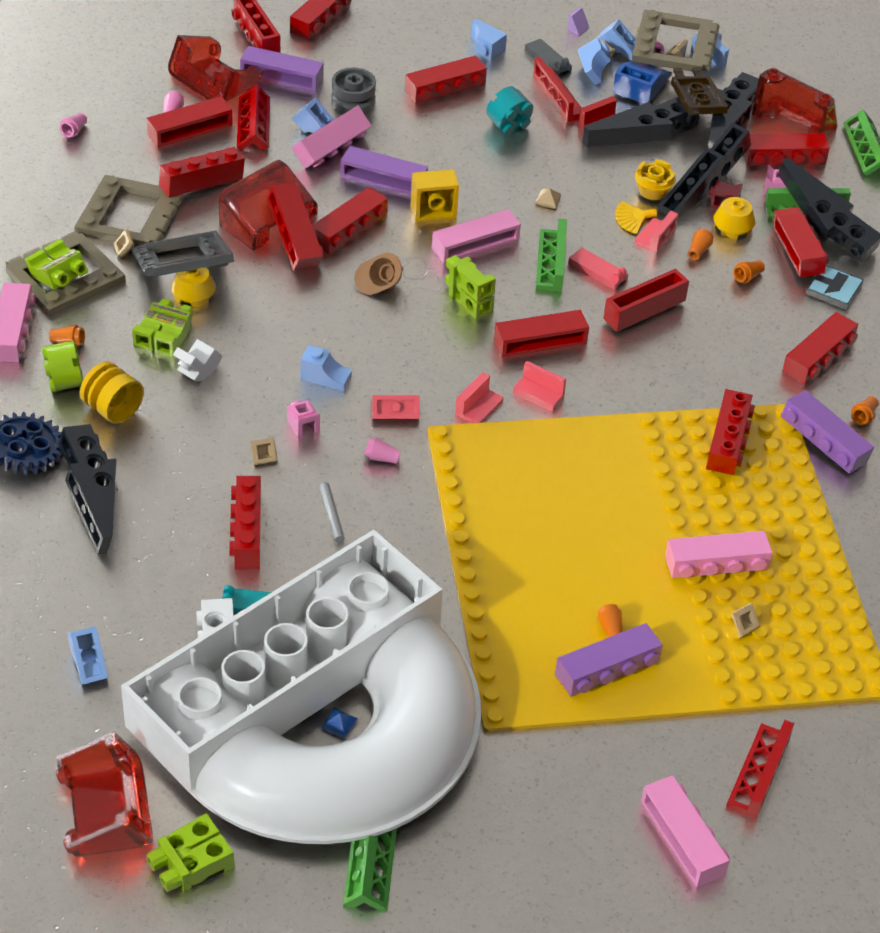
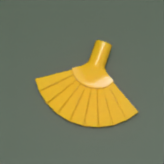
M625 201L620 202L615 211L617 223L625 231L633 234L638 233L645 219L657 217L656 209L640 210Z

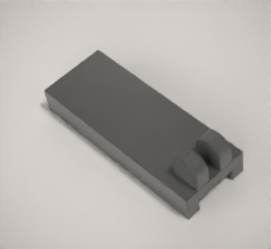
M542 39L525 44V52L534 59L541 57L548 68L552 67L558 77L561 72H571L572 65L569 63L568 58H563Z

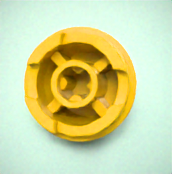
M655 159V163H645L643 161L635 172L639 193L644 198L650 200L665 198L676 183L675 172L671 169V164L663 160Z
M739 197L725 199L713 217L714 227L721 230V235L732 239H738V235L747 234L748 236L756 223L752 205L747 200Z
M206 267L177 272L171 285V291L174 294L175 300L179 304L181 302L189 303L191 307H200L209 303V298L214 295L216 290L215 282Z

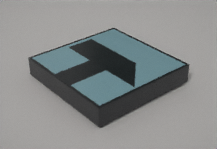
M826 265L825 274L815 276L807 288L806 294L847 310L862 287L864 280Z

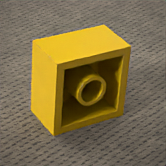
M454 169L412 173L410 207L415 222L456 219L459 183Z

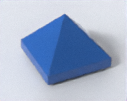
M334 708L321 726V729L345 739L357 723L358 718Z

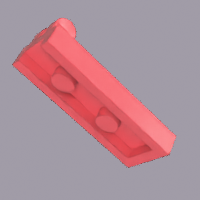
M580 248L569 257L568 264L614 291L621 282L628 280L629 273H627L624 267L618 268L584 248Z

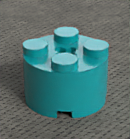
M513 86L500 90L495 94L497 98L494 102L490 100L488 103L486 114L506 136L511 135L518 128H527L531 123L530 117L532 116L534 106L520 90Z

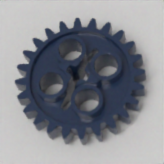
M13 412L12 418L3 415V421L0 420V466L5 465V471L13 468L15 474L23 470L25 475L28 474L29 470L37 474L38 469L46 472L47 466L54 468L55 462H60V458L63 456L58 444L62 433L59 432V426H52V420L44 422V416L38 419L35 418V413H32L30 417L26 416L25 412H22L21 416H17Z

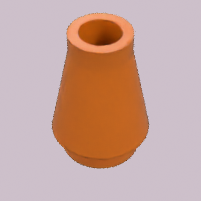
M699 229L694 233L690 250L688 251V256L691 259L698 260L713 244V234L709 230Z
M761 260L739 262L733 269L734 278L738 282L748 283L758 274L764 272L765 265Z
M78 325L51 329L49 340L56 343L75 341L76 347L82 346L85 342V330Z
M869 396L866 400L854 405L851 410L853 421L859 425L869 424L874 417L876 408L879 406V401L877 398Z
M607 604L599 608L597 619L607 637L622 633V611L618 609V606Z

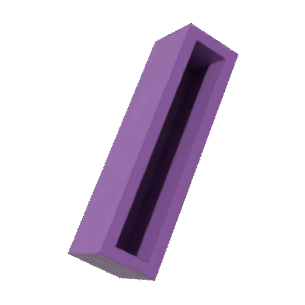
M251 46L247 47L240 59V76L313 92L317 91L323 80L324 62Z
M349 146L341 159L340 177L411 195L412 173L428 171V166Z
M806 390L788 399L781 414L783 419L849 474L867 464L875 448Z
M644 623L558 657L555 675L570 696L586 693L593 687L608 684L613 679L623 675H630L645 666H653L660 660L663 644L648 624Z

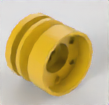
M110 361L101 362L94 366L85 376L80 388L81 400L113 424L123 423L131 418L141 405L144 396L142 384Z

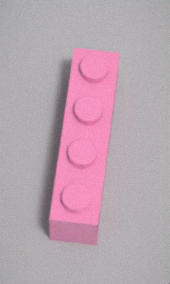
M357 105L291 148L305 169L310 165H313L315 168L324 162L323 157L327 156L329 159L339 152L337 148L340 146L342 149H345L353 143L351 139L359 140L367 134L365 130L370 128L371 124L359 105Z
M509 209L434 231L432 250L443 264H446V259L454 255L462 259L519 241L521 224Z
M3 283L0 295V362L19 363L21 353H25L26 342L24 338L29 336L28 322H32L31 307H35L36 295L31 291V284Z
M765 531L668 539L665 553L672 578L769 569L772 557V550Z
M672 775L644 786L641 803L696 888L726 876L730 862L729 855L716 841L712 828L706 826L702 820L698 807L692 805L688 799L683 785L678 784Z

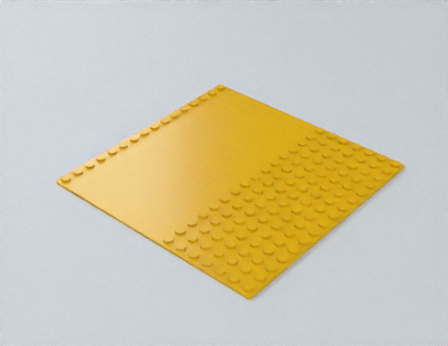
M786 404L755 405L753 418L747 419L752 422L749 435L744 434V436L748 437L745 451L740 450L741 453H744L741 467L736 466L734 475L706 469L720 408L435 425L427 428L470 663L481 700V721L484 731L495 732L880 700V652L803 436L781 417ZM765 531L772 550V557L769 569L701 575L687 578L671 577L665 558L668 539ZM749 603H753L760 627L739 637L731 613ZM607 604H615L622 611L623 632L647 623L663 644L660 660L653 666H645L630 675H623L613 679L608 684L593 687L586 693L570 696L555 675L558 657L608 638L597 619L599 608Z

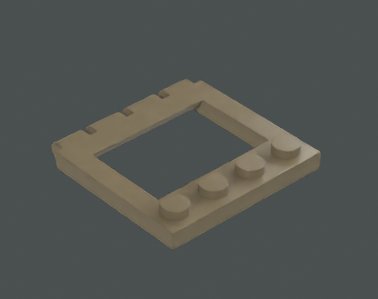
M644 9L631 62L668 68H682V70L692 71L693 67H700L702 71H709L720 26L717 23H713V20ZM660 24L699 30L692 59L653 53Z
M104 175L74 226L77 234L83 233L85 236L115 242L124 230L100 225L99 223L101 220H104L108 207H111L114 202L115 195L121 191L158 199L141 232H129L134 246L160 241L181 205L184 195L169 198L158 185Z
M74 231L62 236L61 239L65 242L66 247L70 249L77 247L99 270L48 293L24 271L28 269L25 258L39 250L45 251L44 247L59 239L42 245V249L37 247L24 253L23 258L19 255L6 261L7 274L16 283L31 284V291L36 295V303L49 317L126 282L125 274L83 233L77 234Z

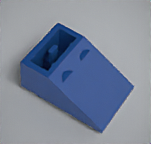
M625 62L615 72L613 93L636 100L642 104L651 103L671 77L672 72L649 64Z

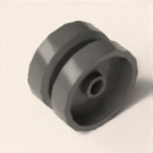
M352 67L341 69L333 75L331 103L336 112L343 115L359 105L364 115L373 111L376 103V79L371 72L362 68Z

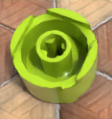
M75 341L42 347L44 360H48L44 362L45 372L47 376L52 377V379H49L51 392L80 387L84 378Z

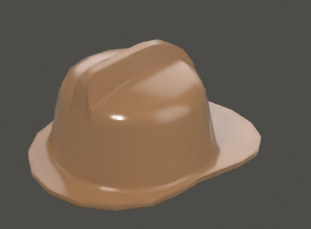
M386 252L365 261L358 267L354 277L355 285L363 294H377L397 285L401 280L404 269L397 256Z

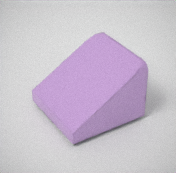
M582 7L572 12L568 20V32L577 36L582 35L589 29V24Z

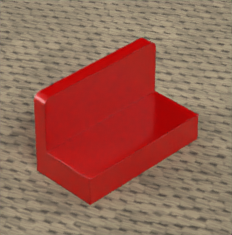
M611 96L580 108L578 125L584 129V126L615 115L617 99Z

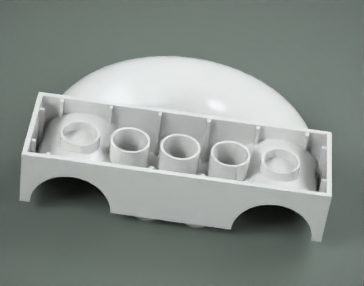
M375 530L370 531L121 685L125 727L204 807L223 820L246 831L280 841L302 844L344 843L366 839L369 835L377 836L411 822L432 808L456 785L474 754L481 723V700L476 679L467 659L453 639L440 627L443 589ZM359 683H362L371 695L374 706L372 719L365 731L354 739L334 745L313 746L296 743L281 736Z

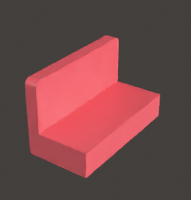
M670 211L662 221L653 218L636 237L634 243L657 253L676 230L678 213Z
M527 361L524 364L523 377L513 387V394L553 412L564 399L566 379Z
M482 372L456 398L455 415L470 423H482L503 402V396L489 390V375Z
M372 395V419H420V395Z

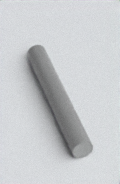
M324 482L320 485L333 535L336 542H343L345 537L330 485Z

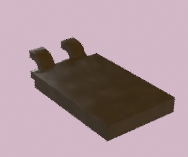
M700 67L692 68L694 76H685L682 68H674L675 77H672L671 85L688 115L727 114V103L711 77L704 76Z

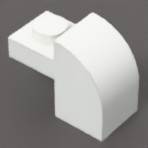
M198 339L188 353L179 347L173 353L180 360L178 362L180 366L177 370L197 382L203 381L212 374L223 358V355Z

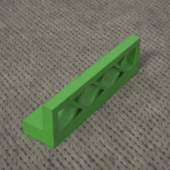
M861 110L844 121L843 125L863 173L868 176L880 168V136L873 120L864 110ZM859 121L856 128L850 127L851 125ZM859 134H864L861 141H856ZM865 146L870 147L867 153H862ZM870 159H876V162L867 167Z
M767 188L764 207L768 221H774L772 210L799 207L787 188ZM831 188L849 202L851 196L850 188Z
M558 219L557 230L540 229L536 290L562 292L567 219ZM544 237H553L556 239L549 242ZM551 250L554 254L548 256L544 252ZM549 263L554 268L547 270L543 266ZM549 278L554 284L542 283L541 281Z
M397 828L377 836L369 835L366 839L351 841L343 901L344 906L357 907L366 903L377 910L388 909ZM378 836L381 837L385 845L384 853L378 844ZM375 860L378 861L383 870L381 877L375 868ZM372 884L375 885L380 894L379 899L371 895Z

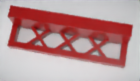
M536 57L533 70L534 80L566 123L579 120L580 108H582L552 67L548 68L541 57Z
M255 85L239 97L237 148L240 151L252 143L262 151L269 147L270 96L258 85Z
M784 719L780 730L761 723L727 801V808L756 819L758 818L790 741L795 723ZM766 734L776 738L775 743L766 746L762 735ZM764 753L767 762L757 765L753 756ZM755 773L759 781L756 784L749 785L745 776ZM746 793L751 800L749 806L735 801L736 796Z

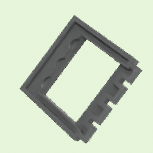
M216 230L139 244L140 246H135L132 249L146 276L156 277L209 266L225 267L229 263L234 262L233 252ZM197 245L205 254L203 256L161 263L156 255L159 252Z

